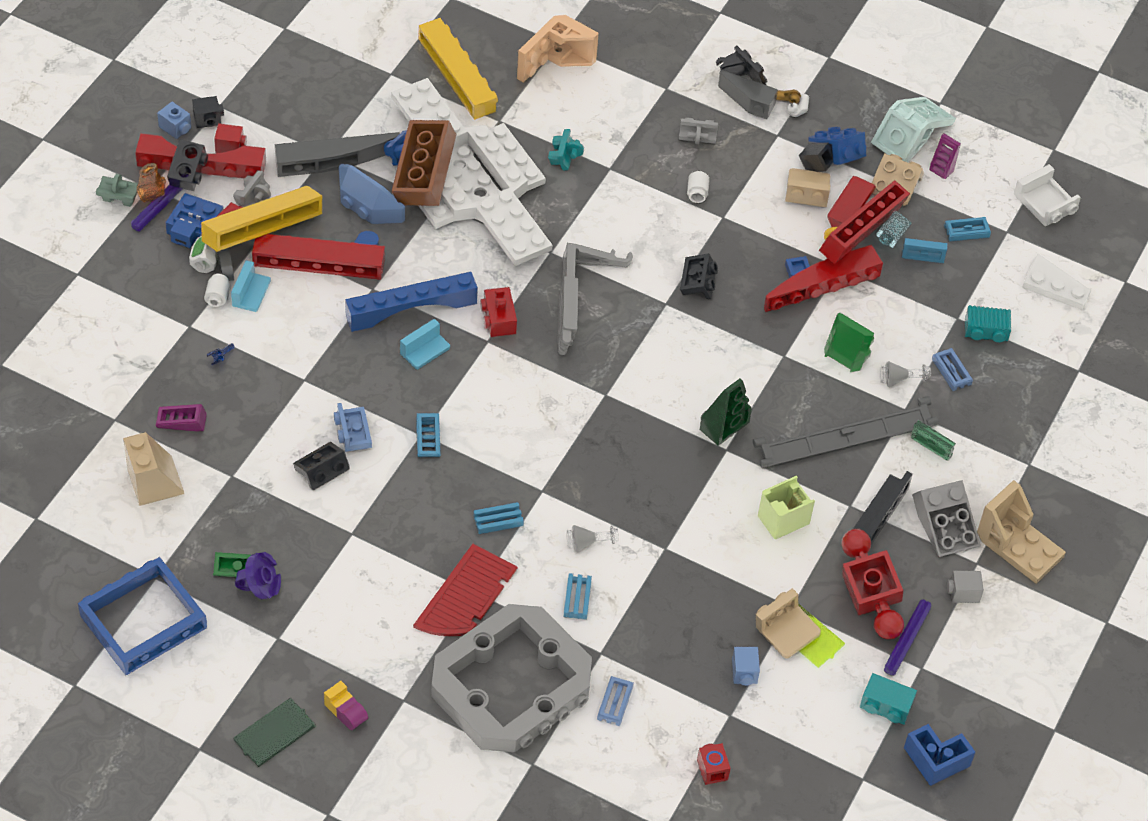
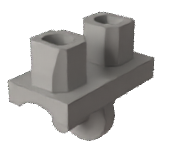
M681 119L679 140L695 141L697 145H699V142L716 144L718 123L712 120Z
M257 171L254 176H247L244 180V190H236L233 194L236 204L243 205V207L271 197L270 185L265 181L263 171Z

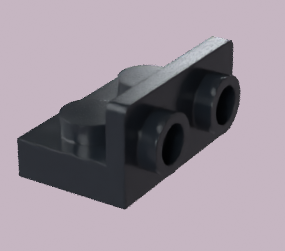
M709 253L685 257L680 291L683 295L703 292L706 299H712L718 266Z
M331 441L293 463L295 471L307 478L309 487L312 490L319 488L350 469L345 451Z

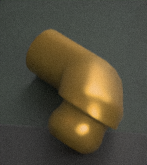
M795 89L778 90L776 100L797 104L800 102L801 94Z

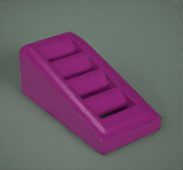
M943 133L929 170L943 179L949 177L954 172L961 143Z
M202 404L163 406L158 409L155 426L163 429L204 431L207 413ZM167 414H170L169 420H166Z

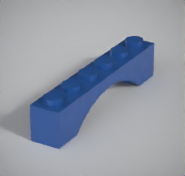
M470 271L345 299L346 318L351 332L372 328L387 317L413 307L424 305H443L456 309L477 304L478 287Z

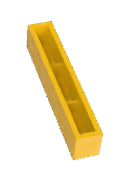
M441 18L420 24L418 30L419 41L472 118L475 120L496 112V103L498 102L496 93L491 91L487 80L484 77L482 78L477 66L470 61L468 53L460 47L459 40L453 37L449 26L444 24Z
M304 186L201 222L202 242L218 252L322 214V195L309 186Z

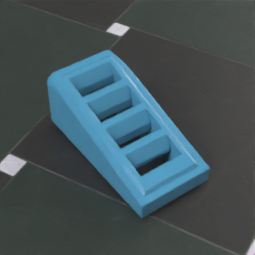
M417 413V457H440L439 413ZM422 425H434V427H422ZM422 432H434V435H422ZM422 440H435V443H422ZM422 447H435V451H422Z

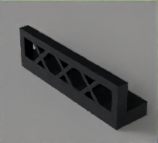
M906 471L902 479L890 474L853 529H861L869 535L871 545L909 490L913 475L909 471Z

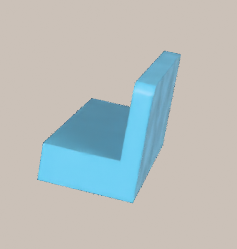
M245 261L232 289L231 297L233 307L257 312L269 287L271 278L256 274L254 262Z
M435 319L400 340V354L417 370L450 349V344L440 335V323Z

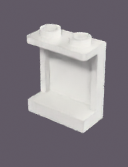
M1050 164L1017 180L1014 195L1045 227L1051 223H1057L1067 215L1074 214L1079 208L1081 199L1079 195L1071 198L1052 178L1054 169Z

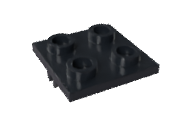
M737 45L734 47V53L716 60V65H720L721 70L738 76L748 75L753 81L764 85L768 82L763 75V67L758 62L754 63L748 51L745 49L742 51Z

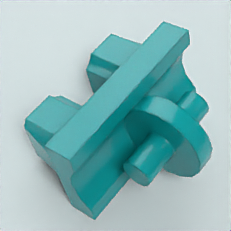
M564 129L562 136L553 137L554 150L558 151H549L548 155L551 165H561L563 171L569 170L571 159H575L584 153V146L580 141L571 138L570 129Z

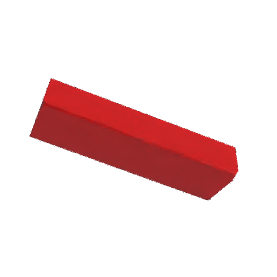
M852 176L827 215L831 227H839L863 207L875 190V184L857 176Z

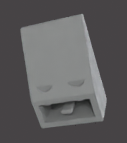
M963 480L912 494L918 517L938 557L981 546Z

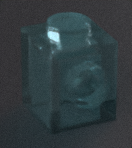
M895 210L876 236L879 237V240L884 245L893 248L912 223Z

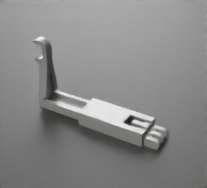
M567 242L563 254L562 285L559 291L558 353L560 355L567 353V349L569 346H572L577 332L578 278H575V264L628 267L633 259L632 252H629L626 259L616 257L614 249L608 253Z

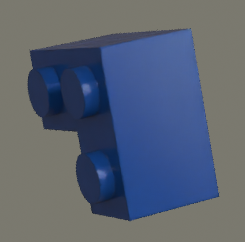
M929 724L908 733L904 745L905 751L930 786L970 767L975 755L974 749L962 733L941 742Z

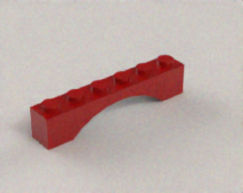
M140 133L135 151L137 166L169 170L177 146L171 144L162 136ZM242 146L223 153L208 154L207 164L202 166L201 172L207 175L243 179L247 176H254L257 171L264 172L266 149ZM191 154L187 158L192 159L195 158L197 155Z

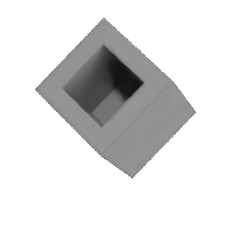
M953 571L951 580H947V593L951 594L952 603H980L984 591L981 571Z

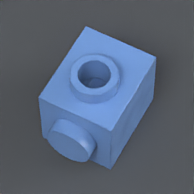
M174 102L169 103L157 113L159 127L175 139H178L191 129L190 113Z

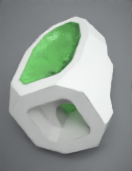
M202 236L198 237L192 246L189 256L190 265L202 273H209L216 267L217 252L202 242Z

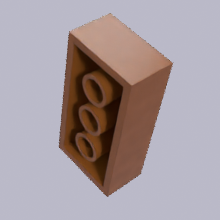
M449 120L409 121L392 187V193L398 203L400 202L403 205L439 206L457 135Z

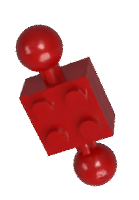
M861 529L849 530L844 534L841 546L844 553L851 558H855V560L843 564L842 576L859 616L876 610L877 616L874 620L876 633L883 639H895L903 632L904 620L898 612L890 610L889 606L902 602L904 590L888 551L885 550L868 556L871 548L869 535Z

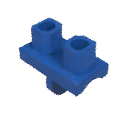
M407 130L402 131L394 140H390L384 145V152L386 156L392 158L393 166L399 164Z

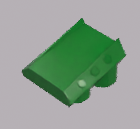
M837 313L824 348L825 357H831L849 368L850 372L860 371L863 363L871 355L869 347L874 342V332L844 314Z

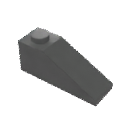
M724 70L720 71L718 87L748 113L768 119L776 104L778 89Z

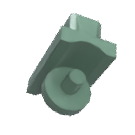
M115 174L114 178L102 176L100 185L96 189V195L101 196L103 201L112 202L114 199L120 200L124 206L131 207L140 186L139 183L122 180L121 174Z

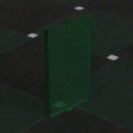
M289 698L233 739L243 750L244 756L248 755L260 767L315 728L316 725L306 715L305 709H301Z

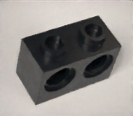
M179 139L167 175L170 186L194 191L196 184H200L202 166H206L208 161V154L204 145ZM191 154L197 155L195 158L192 159L187 158ZM184 173H190V176L186 178L181 177Z

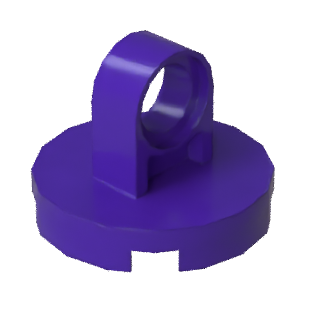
M266 552L252 554L247 559L245 569L237 572L235 586L243 591H252L261 600L277 595L281 587V575H276L274 568L277 565L276 561Z

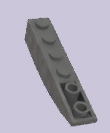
M400 132L274 144L278 177L339 170V165L341 164L355 166L386 155L384 145L388 141L394 140Z

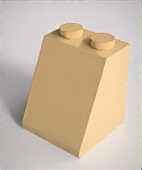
M146 432L123 438L127 470L139 506L184 494L173 458Z

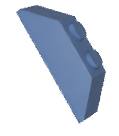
M349 164L339 165L340 200L344 207L351 209L360 218L366 219L371 224L403 223L405 221V206L400 202L398 203L387 189L354 166Z

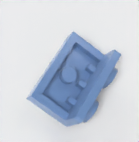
M337 403L334 421L335 425L340 426V430H337L339 444H344L345 452L372 448V440L364 407L343 410L342 403Z

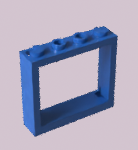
M160 556L154 560L147 561L137 570L126 573L116 582L105 585L102 590L93 595L86 596L78 603L81 618L125 676L207 628L206 615ZM160 575L191 615L124 653L94 612Z

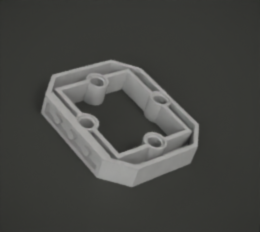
M508 604L435 655L431 697L481 750L516 752L521 748L528 747L538 735L546 734L557 721L565 720L576 707L581 708L587 703L589 699L592 657L543 607ZM521 629L538 647L537 659L540 666L546 669L558 667L569 680L550 694L538 696L534 700L532 707L503 727L488 712L489 698L487 693L481 689L468 691L454 675L474 661L479 663L490 661L494 655V647ZM473 704H479L481 706L475 707L473 706Z

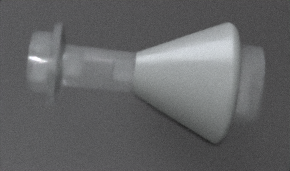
M888 361L885 366L880 367L881 383H887L888 387H892L907 378H922V381L926 382L931 377L930 367L925 364L922 365L921 369H906Z
M573 525L572 530H566L568 549L574 548L575 552H579L595 541L611 540L613 545L615 542H619L618 528L610 526V531L592 532Z

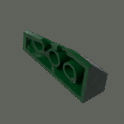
M741 378L724 389L712 405L701 415L699 430L717 446L750 423L752 408L748 404L749 398L745 395L746 388Z

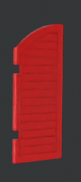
M472 544L413 624V628L438 636L465 635L477 626L472 620L474 618L481 620L503 590L504 585L500 584V581L508 582L518 567Z

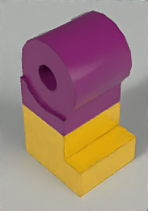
M342 681L324 692V705L348 729L354 730L368 720L369 717L366 710L347 691V686Z

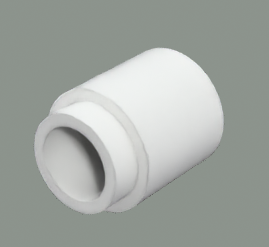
M702 171L693 172L688 178L687 195L692 202L701 203L705 201L708 196L709 176Z
M214 274L208 280L204 300L212 307L223 306L226 303L230 284L225 275Z

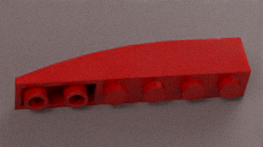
M872 245L850 251L836 264L829 259L820 261L793 275L768 293L765 298L764 311L778 310L781 307L797 304L809 298H816L825 293L836 292L848 286H855L867 280H874L880 277L883 262Z

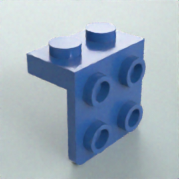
M830 127L828 131H817L815 135L808 137L809 142H828L832 144L833 164L835 165L866 157L865 132L856 131V128L841 130L840 127Z

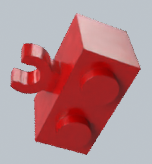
M510 287L485 289L484 298L480 299L481 311L486 313V316H484L485 329H489L490 337L516 334L517 318Z

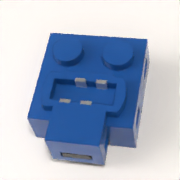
M184 193L166 221V232L171 235V242L191 248L196 239L202 236L201 222L217 217L224 210V207Z

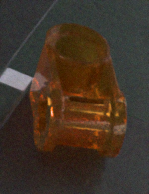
M155 163L145 165L139 172L137 193L140 200L144 203L165 195L166 179L159 174Z

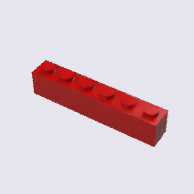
M894 180L832 231L819 251L836 264L895 214L910 193Z
M268 233L255 238L252 261L255 267L381 280L385 262V246Z

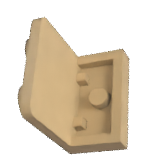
M884 153L872 181V184L876 186L872 194L877 195L895 180L910 193L902 205L907 206L918 180L921 181L924 176L922 166L912 161L910 163L905 162L895 154L887 155Z
M791 168L788 175L785 201L827 207L831 186L830 174Z
M793 588L787 592L780 593L775 601L768 606H762L757 611L756 628L784 658H790L821 634L820 628L798 606V593Z

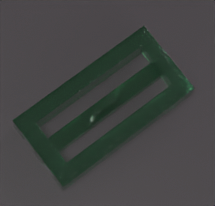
M919 420L914 424L911 439L947 461L952 457V452L956 445L955 442Z

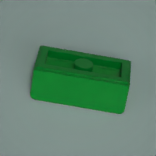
M215 552L213 576L236 577L238 571L245 569L247 559L251 554Z

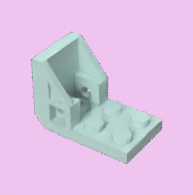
M926 97L897 100L889 108L871 143L887 155L895 154L901 157L903 161L909 162L928 141L934 128L951 126L956 118Z

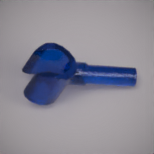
M231 343L223 349L218 348L207 353V357L212 355L214 358V362L211 365L224 361V355L235 347L234 344Z

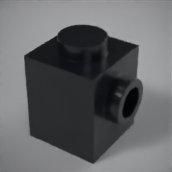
M217 96L192 99L196 128L217 126L218 123L221 124V116H224L223 104L218 103Z
M828 142L809 143L798 155L805 170L826 172L833 164V151Z

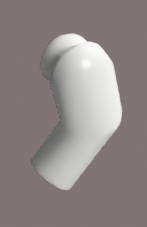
M802 94L798 105L796 103H793V106L789 104L787 107L789 115L798 117L808 111L809 96Z

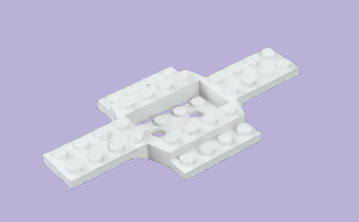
M428 78L391 92V98L408 121L449 120L457 134L439 206L418 205L435 229L454 221L479 220L484 223L515 266L552 251L553 245L518 199L525 192L545 184L546 178L504 123L490 129L487 125L464 127ZM469 146L472 148V150L475 152V154L478 156V158L481 160V162L484 164V166L496 180L498 185L501 187L502 191H500L496 187V185L491 180L490 176L487 175V173L480 165V162L477 161L473 154L470 152V149L468 148ZM461 162L465 164V167L460 169L454 167V164ZM477 190H483L486 192V195L480 197L474 193Z

